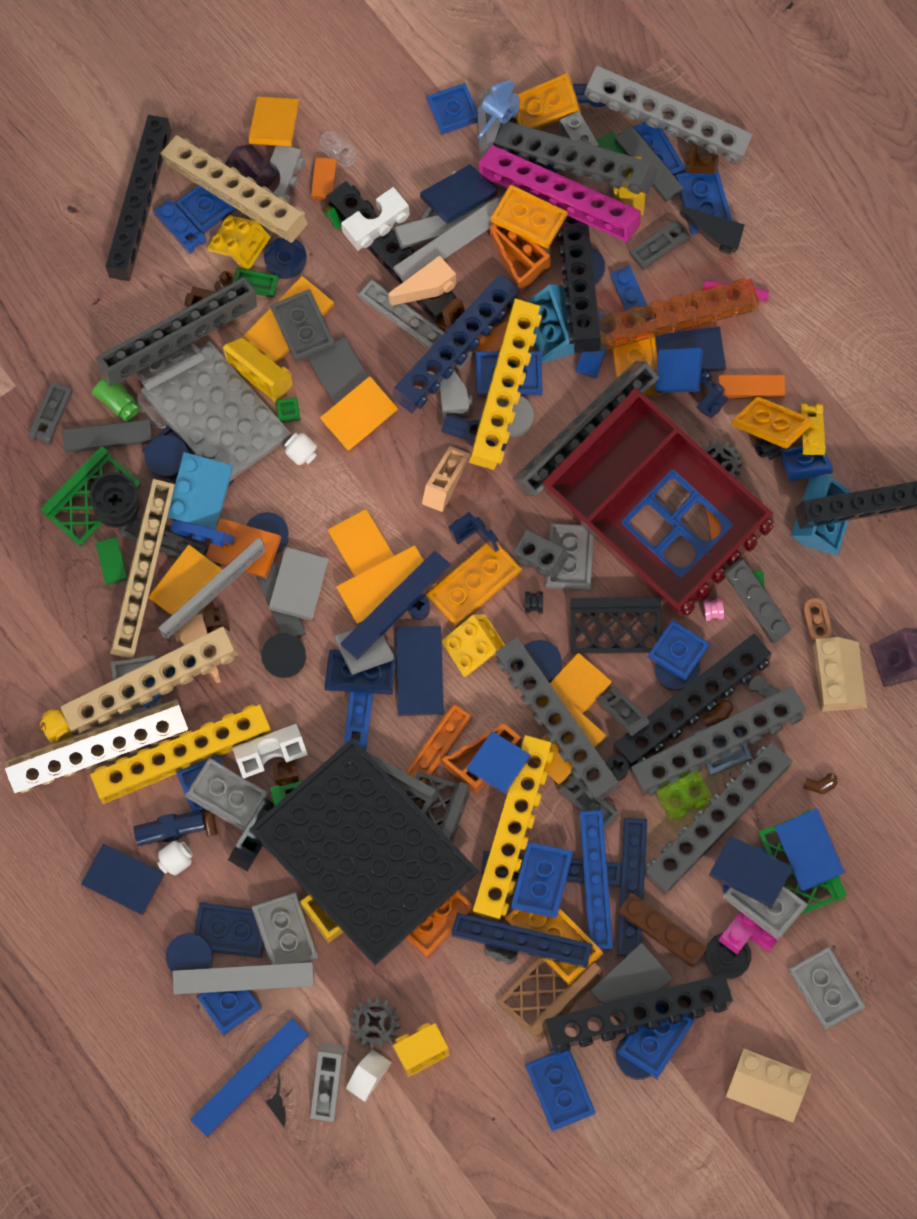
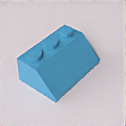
M550 284L526 301L540 306L538 314L542 315L539 327H535L533 333L537 334L534 345L537 351H541L542 363L574 354V344H569L568 331H572V326H567V313H570V309L565 307V296L569 295L568 291L564 292V287L560 285Z
M184 452L167 517L215 530L222 512L233 465Z
M830 475L810 477L802 501L851 493V491ZM796 518L791 537L805 547L838 555L849 521L800 529Z

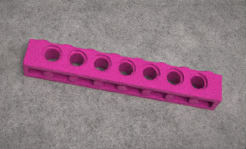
M492 145L479 161V173L485 179L507 189L511 184L568 211L569 217L625 242L629 241L640 226L641 211L635 207L626 205L615 198L608 197L597 190L581 185L577 181L565 178L559 173H554L522 157L513 155L504 149Z

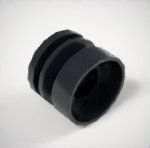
M117 472L105 473L92 484L90 491L91 504L96 517L101 523L108 527L119 528L133 522L138 515L140 504L136 486L129 477ZM118 500L119 503H117V506H113V504H115V501Z

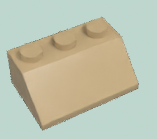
M840 637L816 639L813 649L821 712L867 708L859 642Z
M743 1049L726 1097L793 1123L811 1074Z

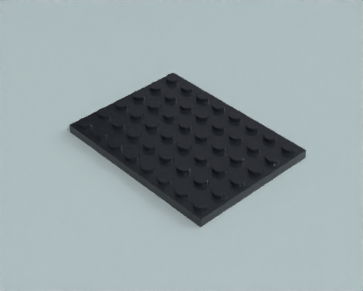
M354 738L349 740L249 829L254 837L374 966L380 963L479 872Z

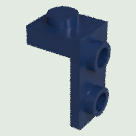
M703 368L700 380L708 387L710 392L696 408L706 416L713 418L714 415L720 412L722 406L729 398L723 393L725 388L716 381L714 383L711 380L712 374Z
M470 512L455 520L448 527L452 539L457 544H460L476 532L494 552L499 550L496 543L498 538L492 530L487 531L483 521L479 517L475 518Z

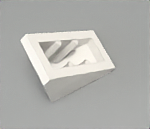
M371 1050L357 1065L346 1089L366 1102L392 1062L376 1051Z

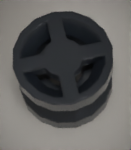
M525 591V614H530L532 611L543 614V591H538L537 593Z
M614 755L607 760L606 765L616 780H623L627 776L629 768L626 758L621 755Z

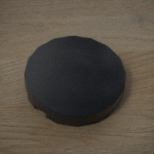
M288 633L276 634L270 637L264 644L261 652L262 663L265 669L273 676L279 678H290L298 674L304 667L307 659L303 643L296 636Z
M721 933L714 936L708 943L705 950V963L713 975L725 974L726 980H733L742 976L748 970L751 962V949L748 943H746L740 952L736 954L719 941L723 934Z

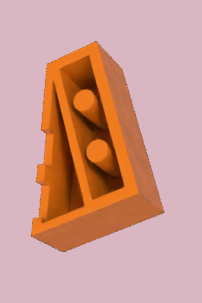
M495 223L490 226V240L513 284L520 288V294L550 268V255L538 244Z
M505 723L491 730L518 748L521 746V737ZM491 731L480 736L479 739L471 744L461 747L460 750L452 755L441 759L442 766L460 782L469 784L470 790L476 795L487 783L468 772L467 767Z

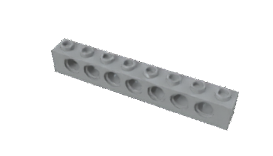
M597 65L584 94L593 102H602L611 110H620L627 113V116L632 119L645 121L652 128H661L670 136H679L685 139L687 143L702 146L707 152L712 154L718 153L733 163L741 162L753 135L750 132ZM612 88L614 93L609 94L604 89ZM630 96L634 101L627 102L623 97ZM650 105L653 110H645L643 106ZM669 113L673 118L666 119L662 114ZM689 122L692 127L686 128L682 123ZM707 130L712 136H704L702 131ZM728 139L731 144L725 145L721 140Z

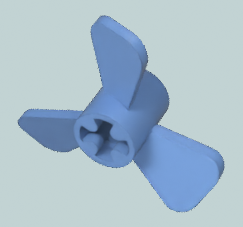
M507 80L496 84L492 88V92L485 98L482 110L492 117L477 138L479 140L495 119L505 124L511 117H517L520 99L515 93L511 95L515 87V83Z

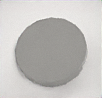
M520 396L518 404H514L512 411L516 412L512 425L508 424L506 430L510 431V438L520 437L527 433L534 421L533 407L522 396ZM497 401L499 406L506 407L504 402ZM491 421L494 426H501L499 422Z

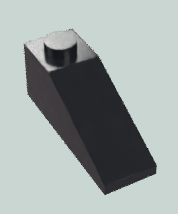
M682 206L679 214L714 247L719 248L720 252L731 254V252L735 253L738 250L745 224Z
M266 798L263 800L228 858V861L247 872L263 847L249 829L274 807L273 802Z

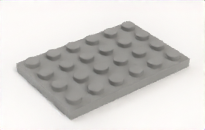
M208 342L199 349L205 358L204 361L148 391L143 387L141 394L194 455L233 465L231 481L289 440L291 433L226 361L214 345Z

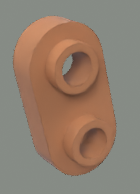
M818 598L809 599L803 609L809 637L814 642L816 639L830 638L832 627L826 604ZM817 609L819 613L812 614L810 610ZM816 630H822L824 634L817 635Z

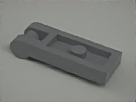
M676 220L631 250L630 256L642 270H645L678 246L685 244L691 236L687 231L684 232L681 229V224ZM670 234H675L677 237L673 239Z
M51 382L30 429V439L43 440V443L51 445L56 429L72 396L73 391L71 388ZM42 425L48 427L46 432L40 431Z
M615 686L608 689V693L604 696L600 695L596 698L600 708L605 710L631 736L649 724L648 718Z
M571 773L564 785L560 784L556 790L579 811L603 809L605 831L619 817V813L604 800L598 803L595 797L590 799L583 789L587 786L582 780L578 781L574 774ZM574 786L579 789L575 794L570 791Z

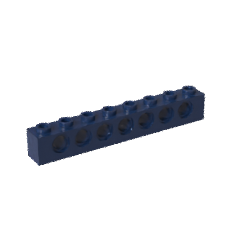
M499 274L394 387L391 398L410 413H413L417 408L421 409L427 402V397L430 394L434 395L438 391L443 379L448 380L451 377L454 367L457 364L461 366L468 356L467 353L470 350L475 351L481 342L480 339L483 336L487 337L492 332L493 325L496 322L500 323L505 318L506 311L512 308L515 298L519 299L520 288ZM428 371L434 372L435 375L429 374ZM414 386H420L422 389H417Z

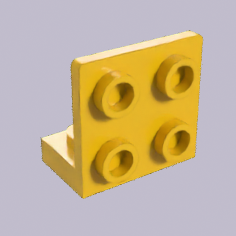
M229 215L212 238L207 249L209 252L230 256L242 269L250 270L271 236L258 221Z
M472 615L442 640L444 647L464 677H468L491 657H497L495 652L505 646L486 615Z

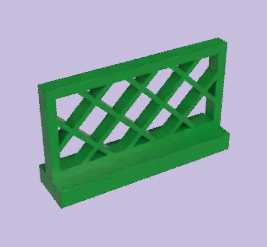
M102 446L41 508V514L52 521L79 547L103 524L99 520L88 521V510H93V507L88 506L87 495H90V491H87V483L102 476V468L110 462L116 468L117 473L119 470L133 481L136 489L141 485ZM75 495H85V506L72 507V498ZM85 510L86 522H73L72 511ZM60 511H70V522H60L55 516ZM86 525V534L79 540L73 534V526Z
M787 821L758 832L767 854L776 858L778 852L785 855L786 852L780 848L781 840L778 847L767 842L765 835L772 832L778 834L775 827ZM771 849L776 850L774 856ZM839 876L824 882L825 884L822 883L815 886L811 896L798 891L799 883L796 889L788 887L786 884L784 885L795 895L798 894L809 899L808 905L801 915L836 901L845 900L847 896ZM820 886L827 889L831 898L823 901L815 898L814 894L817 887Z

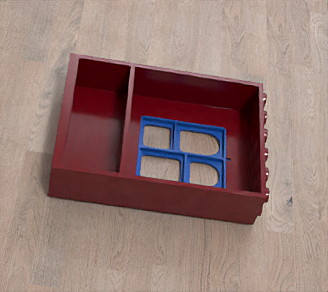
M637 388L542 483L549 497L579 525L583 526L594 539L654 595L661 597V601L680 619L684 615L686 617L690 615L695 609L694 604L699 599H705L711 593L710 588L715 583L720 584L725 579L723 572L738 559H743L741 556L746 551L751 552L757 546V540L762 535H768L774 528L772 525L774 523L773 512ZM670 479H675L690 493V496L674 512L668 511L655 498L656 493ZM695 503H701L720 521L721 531L715 539L710 541L701 540L681 522V518ZM645 505L651 506L672 526V530L656 546L651 545L630 525V520ZM679 536H683L695 548V559L686 567L673 565L663 555V552Z

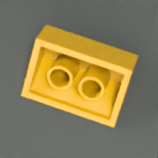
M240 338L224 345L223 350L226 361L239 375L274 403L293 386L292 374L289 370L276 365L275 360L269 354H262L254 342H247L244 338Z

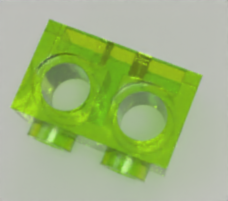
M697 770L658 790L656 798L668 819L675 818L678 820L686 816L688 810L694 807L700 809L707 805L711 793ZM697 788L701 794L694 797L689 794L688 790ZM676 798L681 804L677 807H672L669 805L668 800Z

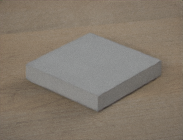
M353 630L335 636V642L352 675L394 660V655L383 635L358 660L341 647L340 644Z

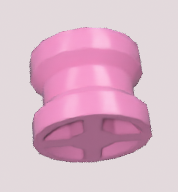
M721 597L713 601L703 599V613L706 622L714 618L724 620V608Z

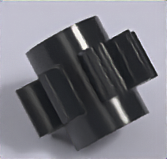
M759 437L756 439L755 451L761 458L768 457L769 460H772L779 456L778 453L781 452V446Z

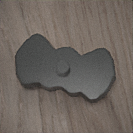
M760 675L753 677L748 685L750 692H758L765 699L780 692V689L768 684Z
M484 944L485 955L496 958L498 962L502 961L510 965L518 958L517 952Z

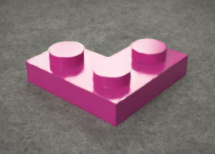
M742 912L737 915L719 938L721 943L736 954L740 952L749 939L753 940L767 952H770L778 942L777 939Z

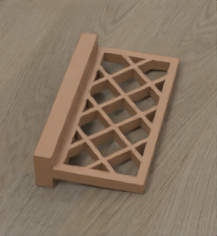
M539 957L497 1001V1004L524 1027L536 1041L540 1042L545 1037L542 1027L544 1020L567 1014L603 976L601 968L596 963L589 966L566 989L556 990V978L561 977L553 969V974H539V967L546 963ZM553 978V990H540V979ZM536 979V991H523V984L526 980ZM553 994V1003L550 1006H540V995ZM537 995V1007H524L523 996ZM512 996H520V1008H510L505 1002ZM537 1011V1019L530 1026L524 1021V1012Z

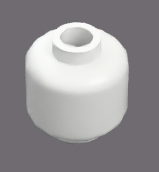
M295 433L284 445L286 447L285 454L297 465H302L305 462L309 465L317 456L314 453L317 449L316 443L305 433H300L299 435Z
M173 841L159 851L158 857L160 861L158 866L165 874L169 872L172 875H178L191 865L193 854L184 842Z

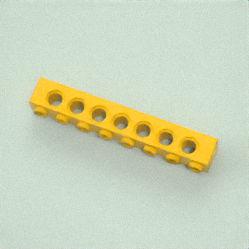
M516 298L514 300L470 455L469 463L494 470L497 463H502L505 451L501 450L502 445L507 444L510 431L506 430L508 424L512 425L516 413L512 411L514 404H518L521 392L517 391L518 386L524 383L526 373L523 372L524 365L528 366L531 358V353H528L529 346H534L537 334L533 333L534 328L539 327L542 315L538 314L540 310L538 305ZM518 324H524L527 329L520 328ZM513 343L520 344L522 348H516ZM509 362H512V363H514L517 367H516V368H512V367H510V366L508 365V363H509ZM502 382H508L512 387H506ZM497 401L504 402L506 407L499 406ZM491 421H497L501 426H494ZM486 441H493L496 446H489Z
M249 705L243 709V712L235 715L234 713L227 714L222 717L221 721L205 723L199 730L194 732L186 731L175 740H164L153 749H142L137 752L136 756L131 758L123 757L118 759L114 765L109 767L101 766L95 769L94 773L90 774L102 804L177 774V771L218 754L221 756L233 751L232 747L272 733L261 705ZM243 722L250 723L249 728L246 730H240L238 727ZM221 731L229 732L225 739L217 737ZM205 739L208 741L207 745L203 748L196 746L199 740ZM185 748L186 753L183 756L175 755L178 749ZM158 757L165 758L164 763L161 765H155L154 761ZM136 766L144 767L140 774L133 773V769ZM117 774L123 775L120 782H111L113 776Z
M527 735L524 737L521 749L531 755L529 760L538 759L541 764L538 768H531L527 762L508 791L473 908L474 915L500 922L502 916L506 917L510 904L506 903L508 894L513 895L516 881H512L514 872L519 873L522 865V859H519L521 850L526 851L529 837H525L528 828L532 829L535 815H532L534 806H539L542 796L541 793H538L540 785H545L548 772L545 771L546 764H551L555 750H551V742ZM526 780H530L534 783V787L531 790H525L521 784ZM518 802H524L528 808L524 812H518L515 809V805ZM512 824H518L522 829L519 833L512 834L508 828ZM505 846H512L515 849L514 854L505 856L502 853V849ZM504 867L509 873L505 878H499L496 876L495 871L498 868ZM499 890L502 893L499 900L490 899V891Z

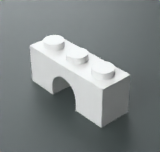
M394 187L376 198L377 209L381 213L379 217L367 219L358 211L341 223L343 234L357 251L370 246L374 239L380 235H386L393 226L405 222L410 215L409 205Z
M297 724L232 747L243 778L265 771L263 767L265 762L272 758L282 757L287 763L308 755Z

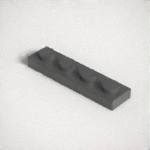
M738 559L723 572L772 643L779 641L791 630L743 559Z

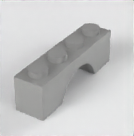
M276 146L270 160L272 171L280 178L279 186L273 192V195L283 197L289 204L291 200L290 192L296 188L298 177H296L298 171H302L305 159L302 157L301 149L290 146ZM260 224L264 228V230L273 232L270 229L263 226L262 224Z

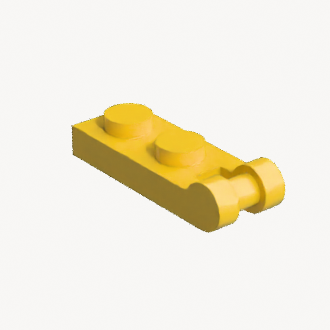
M800 404V414L807 417L808 415H815V417H810L812 418V425L801 435L803 455H825L823 404H816L815 406Z

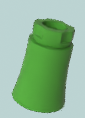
M102 379L92 391L94 397L103 402L125 422L133 419L141 409L140 405L136 403V400L120 382L109 387L104 379Z

